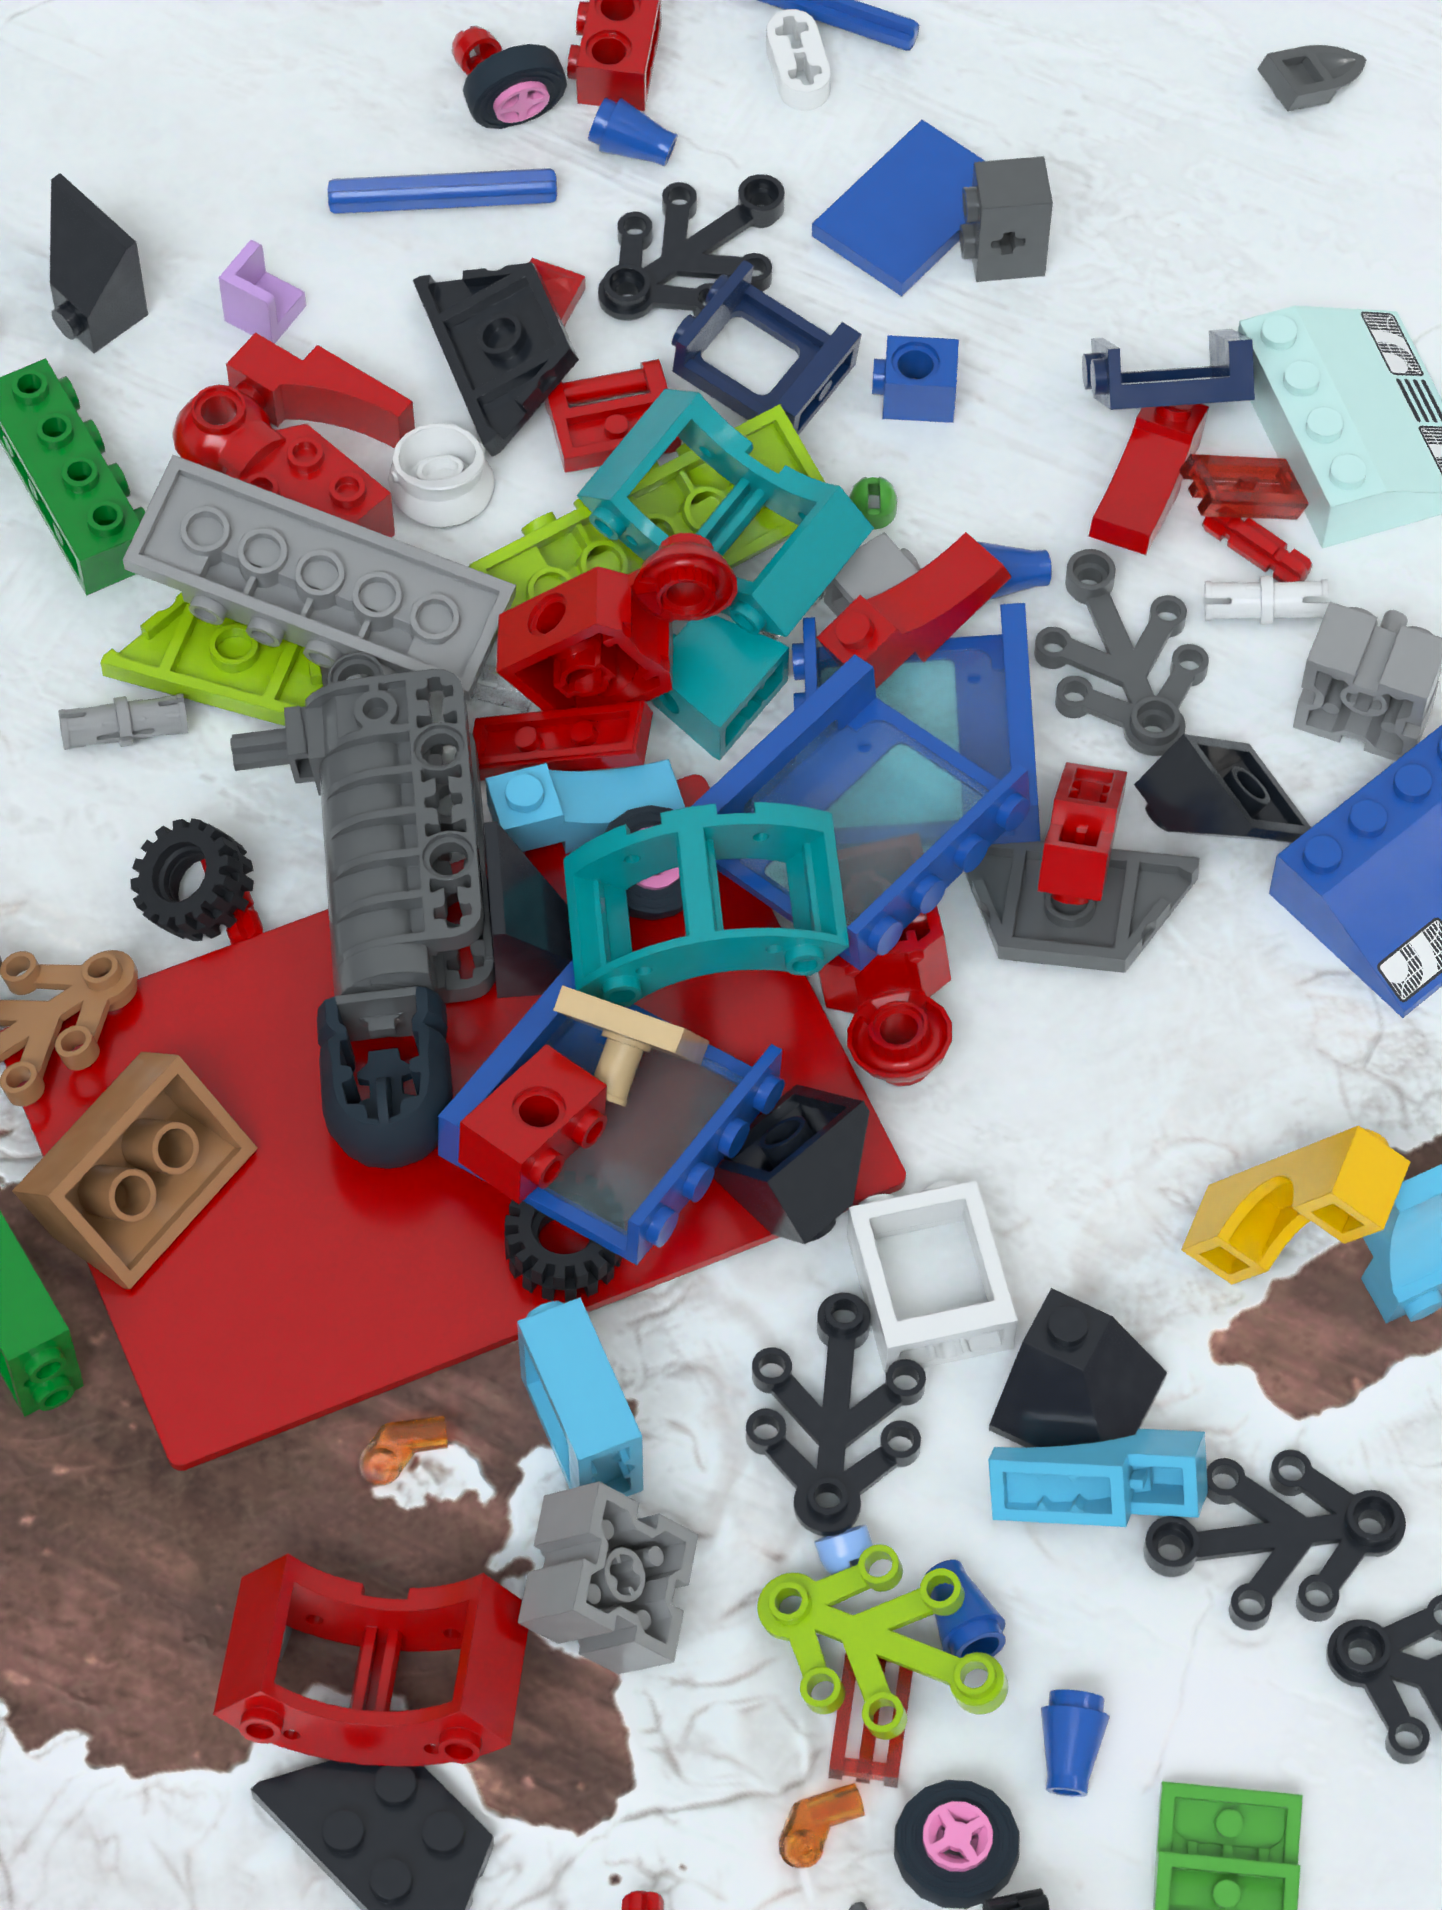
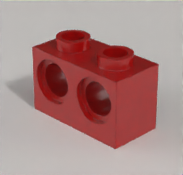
M589 0V2H579L576 35L582 36L580 45L571 44L567 64V78L577 82V104L600 106L605 98L615 102L622 98L639 111H645L662 25L661 0Z

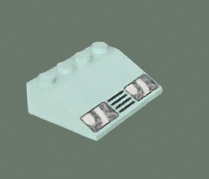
M1291 306L1239 321L1238 332L1253 340L1255 400L1250 401L1322 549L1442 515V399L1397 311Z

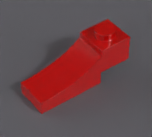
M255 332L226 363L229 386L254 398L269 416L270 423L276 427L285 419L326 423L365 434L394 449L406 433L415 429L412 400L319 345H316L301 360Z
M1189 404L1141 408L1114 476L1093 515L1088 537L1143 555L1147 554L1179 495L1183 475L1200 446L1209 406Z
M965 532L932 562L896 586L869 599L859 595L816 638L840 666L844 665L854 654L874 667L875 687L877 689L913 653L924 663L1012 576L1001 562Z
M1066 762L1054 798L1051 824L1044 843L1037 891L1052 893L1051 897L1054 900L1071 905H1083L1088 903L1089 900L1101 901L1107 880L1128 772Z

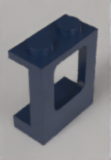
M743 260L730 277L722 274L714 282L707 294L706 306L698 316L694 317L690 314L678 326L671 341V344L676 347L672 372L747 420L780 404L799 436L856 365L862 334L844 322L840 323L832 335L826 333L752 286L751 280L754 265ZM741 317L796 351L799 356L773 390L766 395H758L704 361L701 356L732 318Z
M1233 329L1209 330L1210 366L1121 372L1120 348L1104 338H1091L1092 353L1083 354L1082 375L1085 390L1092 389L1094 398L1110 410L1255 400L1253 340Z

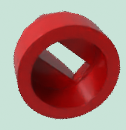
M471 26L464 32L460 31L452 42V54L455 62L466 75H469L482 61L502 51V47L489 31L479 26ZM474 49L477 55L470 58V52Z

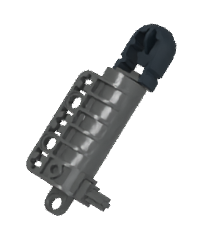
M350 653L333 663L328 673V685L309 695L305 699V707L294 706L284 708L285 728L233 734L232 738H230L235 771L290 764L295 784L315 781L318 794L321 796L334 997L326 999L318 1007L317 1035L318 1044L321 1047L319 1067L322 1111L328 1132L350 1158L367 1167L390 1169L421 1161L438 1147V1115L453 1098L449 1044L446 1041L448 1025L445 1003L480 998L489 992L496 982L479 758L475 740L469 732L467 704L463 687L458 677L444 669H427L384 675L382 666L375 657L366 653ZM356 674H366L370 676L346 680L350 676ZM443 691L445 697L442 700L444 722L433 723L428 703L431 698L430 692ZM452 745L457 750L455 759L449 764L444 765L441 757L444 751L443 746ZM447 795H451L454 805L451 808V816L443 815L437 811L439 801ZM452 852L460 853L466 857L463 863L464 869L456 874H453L449 862L452 859ZM459 902L463 915L460 919V924L451 923L446 919L448 917V908ZM470 946L473 963L476 968L473 970V978L461 979L458 972L461 967L459 949ZM414 1035L419 1056L410 1059L409 1064L401 1060L398 1048L368 1052V1063L357 1072V1079L359 1085L369 1086L370 1098L361 1101L353 1075L356 1064L351 1042ZM413 1079L417 1096L404 1094L403 1082Z

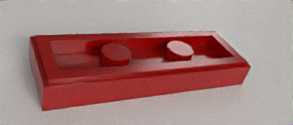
M643 700L475 718L472 735L479 758L480 781H485V778L544 763H547L549 770L589 771L644 765L653 711Z

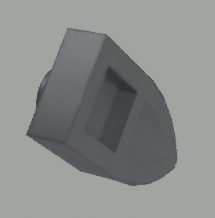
M1307 45L1267 53L1257 70L1285 109L1292 111L1329 103L1338 89L1349 85L1358 78L1364 69L1366 59L1363 55L1340 47Z

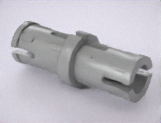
M182 693L127 701L126 696L115 697L112 704L58 710L64 750L119 742L120 747L132 746L135 739L188 733L186 708Z

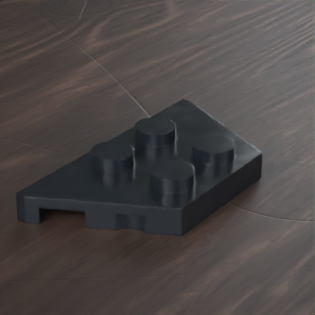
M532 262L506 265L502 269L495 271L485 268L464 270L460 280L435 282L431 275L419 276L412 280L482 444L492 457L499 454L579 361L542 276Z
M329 1760L260 1781L251 1788L253 1799L361 1910H470L473 1902L472 1895L478 1879L483 1876L494 1847V1838L424 1766H372Z

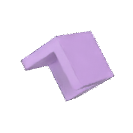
M250 240L219 276L224 320L251 335L256 332L274 344L306 307L304 291L266 272L263 246L254 240Z

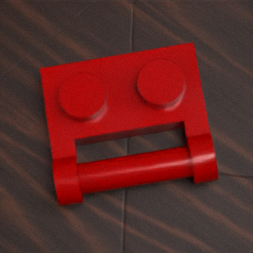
M659 359L641 362L640 369L565 383L561 381L545 399L546 410L550 416L565 473L601 466L662 391L668 389ZM645 392V394L569 408L570 405ZM677 436L663 454L676 452V449L682 445V440Z

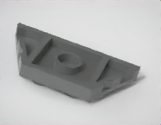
M1045 841L992 844L988 847L981 863L971 872H965L998 959L1126 973L1198 880L1200 858L1112 849L1107 880L1101 901L1089 900L1088 903L1083 905L1061 903L1051 897L1052 893L1037 891Z

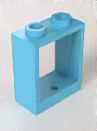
M581 1298L564 1304L560 1301H551L534 1308L528 1313L526 1318L517 1321L521 1378L569 1488L600 1481L626 1496L643 1491L642 1434Z

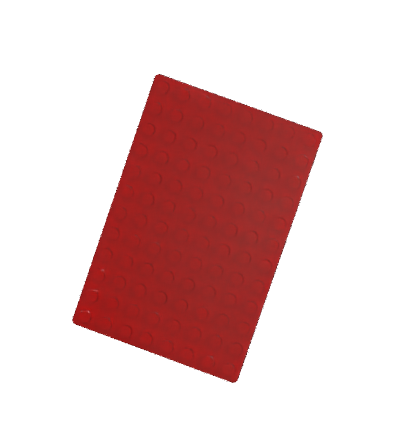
M697 774L676 780L685 808L691 807L710 789L706 779ZM562 842L524 851L523 853L567 904L563 859L570 853L565 854ZM465 859L451 863L453 874L464 869L463 863ZM717 870L724 930L781 928L772 908ZM459 902L448 908V917L446 919L451 923L460 924V919L463 915ZM328 909L261 933L256 937L234 943L137 979V991L132 1000L122 1008L109 1011L97 1042L100 1048L97 1060L85 1069L71 1070L64 1065L54 1046L43 1076L45 1089L42 1096L33 1104L22 1106L41 1154L44 1157L141 1052L179 1055L258 1148L131 1289L122 1288L86 1262L168 1462L173 1469L178 1471L188 1470L518 1340L517 1321L526 1318L528 1313L534 1308L551 1302V1300L542 1298V1286L537 1285L534 1291L530 1293L522 1287V1275L515 1279L509 1270V1259L506 1260L505 1216L509 1215V1204L512 1199L489 1183L438 1156V1147L421 1161L403 1167L390 1169L367 1167L350 1158L328 1132L322 1111L319 1067L321 1047L318 1044L317 1035L318 1007L326 999L334 997ZM683 910L675 916L653 921L629 916L633 952L657 943L686 936ZM470 946L459 949L461 967L458 972L461 979L473 978V970L476 968L473 963ZM738 970L713 973L668 985L634 1003L671 1024L708 1040L710 1045L751 1067L754 1066L771 1044L782 1049L780 1078L785 1081L781 1097L798 1084L864 1101L870 1113L854 1202L851 1206L859 1205L861 1201L878 1194H891L904 1187L906 1171L806 975H793L789 972L774 970ZM495 982L491 990L480 998L445 1003L448 1025L446 1041L449 1044L453 1098L542 995L497 998ZM80 1011L63 1021L59 1034L71 1026H76ZM414 1035L351 1042L356 1064L353 1075L361 1101L370 1098L369 1086L359 1085L357 1079V1072L368 1063V1052L398 1048L401 1060L409 1064L410 1059L419 1056ZM78 1045L72 1051L79 1049L82 1045ZM25 1047L3 1061L6 1068L20 1062ZM652 1048L650 1053L643 1052L626 1099V1106L623 1107L606 1101L605 1116H607V1125L601 1137L590 1148L583 1149L581 1147L564 1163L560 1174L554 1180L555 1184H564V1172L576 1173L575 1185L578 1186L583 1185L586 1176L597 1180V1193L599 1194L607 1187L614 1194V1206L620 1204L623 1212L624 1232L627 1233L630 1217L733 1092L735 1087L681 1058ZM413 1079L403 1082L404 1094L417 1096ZM28 1080L20 1083L17 1087L23 1086ZM713 1178L704 1196L698 1202L689 1200L680 1211L676 1227L662 1247L653 1245L638 1265L622 1258L620 1267L614 1266V1278L607 1285L602 1280H599L598 1292L587 1297L583 1287L577 1289V1298H581L588 1313L779 1238V1236L772 1235ZM556 1220L546 1224L539 1234L542 1246L548 1251L558 1254H571L581 1251L590 1240ZM555 1290L553 1301L566 1303L565 1290Z

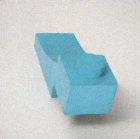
M669 759L639 766L599 771L549 770L547 763L485 778L487 806L492 821L498 822L522 852L562 842L565 854L572 853L578 847L603 834L609 823L627 810L648 805L671 808L673 810L685 808Z
M1442 1164L1403 1181L1384 1230L1363 1237L1373 1258L1363 1273L1361 1280L1386 1324L1404 1315H1407L1409 1320L1414 1322L1434 1313L1442 1307Z
M1137 1429L1135 1435L1095 1443L1054 1447H994L988 1459L993 1520L1126 1527L1131 1514L1199 1518L1208 1494L1205 1432Z

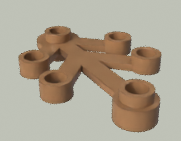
M107 950L91 956L82 965L39 964L32 953L19 951L9 955L2 962L0 975L13 994L26 995L36 989L64 990L49 1001L0 1000V1026H9L0 1032V1063L25 1047L20 1062L7 1067L0 1077V1086L13 1105L20 1107L28 1106L42 1096L45 1089L43 1076L54 1046L64 1065L71 1070L85 1069L97 1060L100 1053L97 1042L108 1012L120 1009L128 1004L137 991L138 970L128 954L118 950ZM27 970V971H26L25 973H23L22 975L17 976L19 973H21V972ZM80 1011L76 1026H71L59 1034L63 1021ZM78 1045H82L79 1049L72 1051ZM28 1080L23 1086L17 1087L20 1083Z

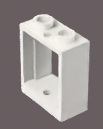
M977 1180L958 1184L955 1181H941L929 1185L922 1192L894 1197L891 1194H878L864 1199L859 1205L849 1207L847 1239L864 1301L870 1311V1323L885 1376L889 1366L902 1359L913 1360L920 1364L922 1368L1014 1349L1018 1320ZM964 1221L988 1302L897 1321L875 1239Z

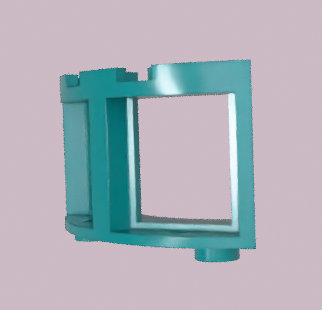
M664 389L576 496L592 512L589 520L602 535L611 540H621L645 561L646 558L658 550L661 542L669 536L649 520L627 497L678 436L702 460L734 485L695 533L709 540L714 547V551L723 556L763 506L799 525L753 582L736 577L738 593L731 605L721 612L731 617L740 628L752 635H758L762 630L787 637L872 532L874 527L839 485L825 483L808 477L786 465L777 474L751 457L749 454L754 448L752 442L720 416L699 392Z
M754 802V813L717 814L716 803L662 812L660 813V825L634 833L630 832L626 824L616 827L578 847L563 859L575 988L577 991L620 1006L630 1007L643 997L668 985L713 973L738 970H774L789 972L793 975L812 976L849 947L832 813L804 806L769 802ZM734 858L764 859L786 863L794 929L742 928L724 930L716 860ZM678 867L686 936L657 943L633 952L626 890L653 875Z

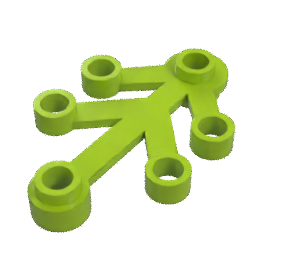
M877 1544L864 1550L858 1564L816 1582L801 1573L782 1574L768 1582L760 1593L757 1604L759 1619L770 1635L780 1640L790 1641L803 1676L800 1683V1693L809 1709L817 1714H830L838 1710L845 1699L843 1683L836 1672L827 1668L817 1633L843 1643L865 1701L862 1708L863 1721L870 1733L879 1739L889 1740L899 1736L906 1727L907 1713L899 1698L891 1693L878 1657L949 1685L959 1706L969 1713L982 1715L995 1711L1006 1699L1008 1680L1000 1663L994 1657L986 1653L974 1652L959 1658L894 1632V1630L933 1614L939 1616L951 1615L962 1606L965 1598L964 1588L957 1575L951 1570L944 1568L934 1569L924 1576L919 1589L855 1615L832 1607L868 1589L884 1592L898 1585L903 1575V1567L896 1552L887 1545ZM881 1559L892 1562L891 1569L886 1575L874 1577L869 1574L870 1567L874 1562ZM947 1583L954 1586L953 1593L948 1599L944 1601L931 1599V1592L937 1585ZM798 1596L802 1598L801 1605L795 1612L784 1614L779 1611L782 1601L787 1597ZM982 1669L988 1672L986 1682L980 1687L970 1688L964 1685L965 1677L972 1670ZM828 1681L834 1684L833 1692L828 1698L824 1700L812 1698V1690L818 1683ZM891 1706L896 1709L895 1718L889 1724L877 1725L873 1722L874 1714L881 1707Z

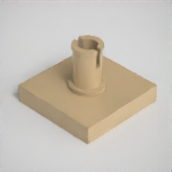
M563 985L553 1009L577 1022L603 1031L601 1036L606 1037L607 1040L594 1077L607 1085L606 1101L623 1107L627 1104L626 1099L643 1052L650 1053L652 1048L701 1065L709 1044L708 1040L685 1028Z

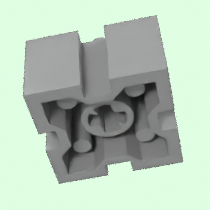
M1329 602L1306 661L1301 685L1303 690L1298 700L1293 728L1339 743L1343 735L1365 742L1363 751L1396 761L1420 742L1432 711L1439 685L1438 679L1442 671V638L1433 635L1430 631L1421 627H1407V617L1396 610L1387 611L1383 616L1380 626H1377L1378 617L1369 611L1359 607H1345Z
M599 1481L544 1495L534 1547L540 1549L545 1557L544 1566L542 1569L528 1572L518 1624L557 1644L577 1640L580 1644L579 1655L616 1674L674 1663L684 1611L672 1605L675 1588L689 1585L698 1534L661 1514L636 1519L639 1502Z

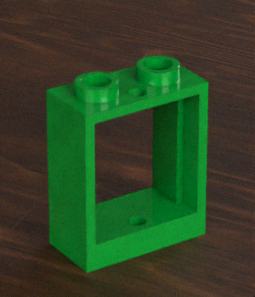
M0 1211V1375L22 1414L26 1417L39 1409L48 1411L63 1405L73 1396L76 1390L84 1386L69 1328Z

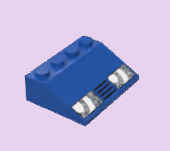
M1442 725L1277 854L1269 894L1402 1018L1442 987Z

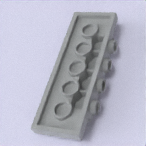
M172 455L123 558L125 570L182 591L183 601L190 603L189 611L202 621L221 625L225 617L247 625V634L264 645L278 647L282 639L305 647L303 654L307 659L329 669L336 660L350 653H366L375 657L380 662L384 675L427 669H444L454 673L461 681L465 700L467 701L470 700L497 639L499 614L510 609L516 596L515 584ZM360 674L362 678L370 677L366 674Z

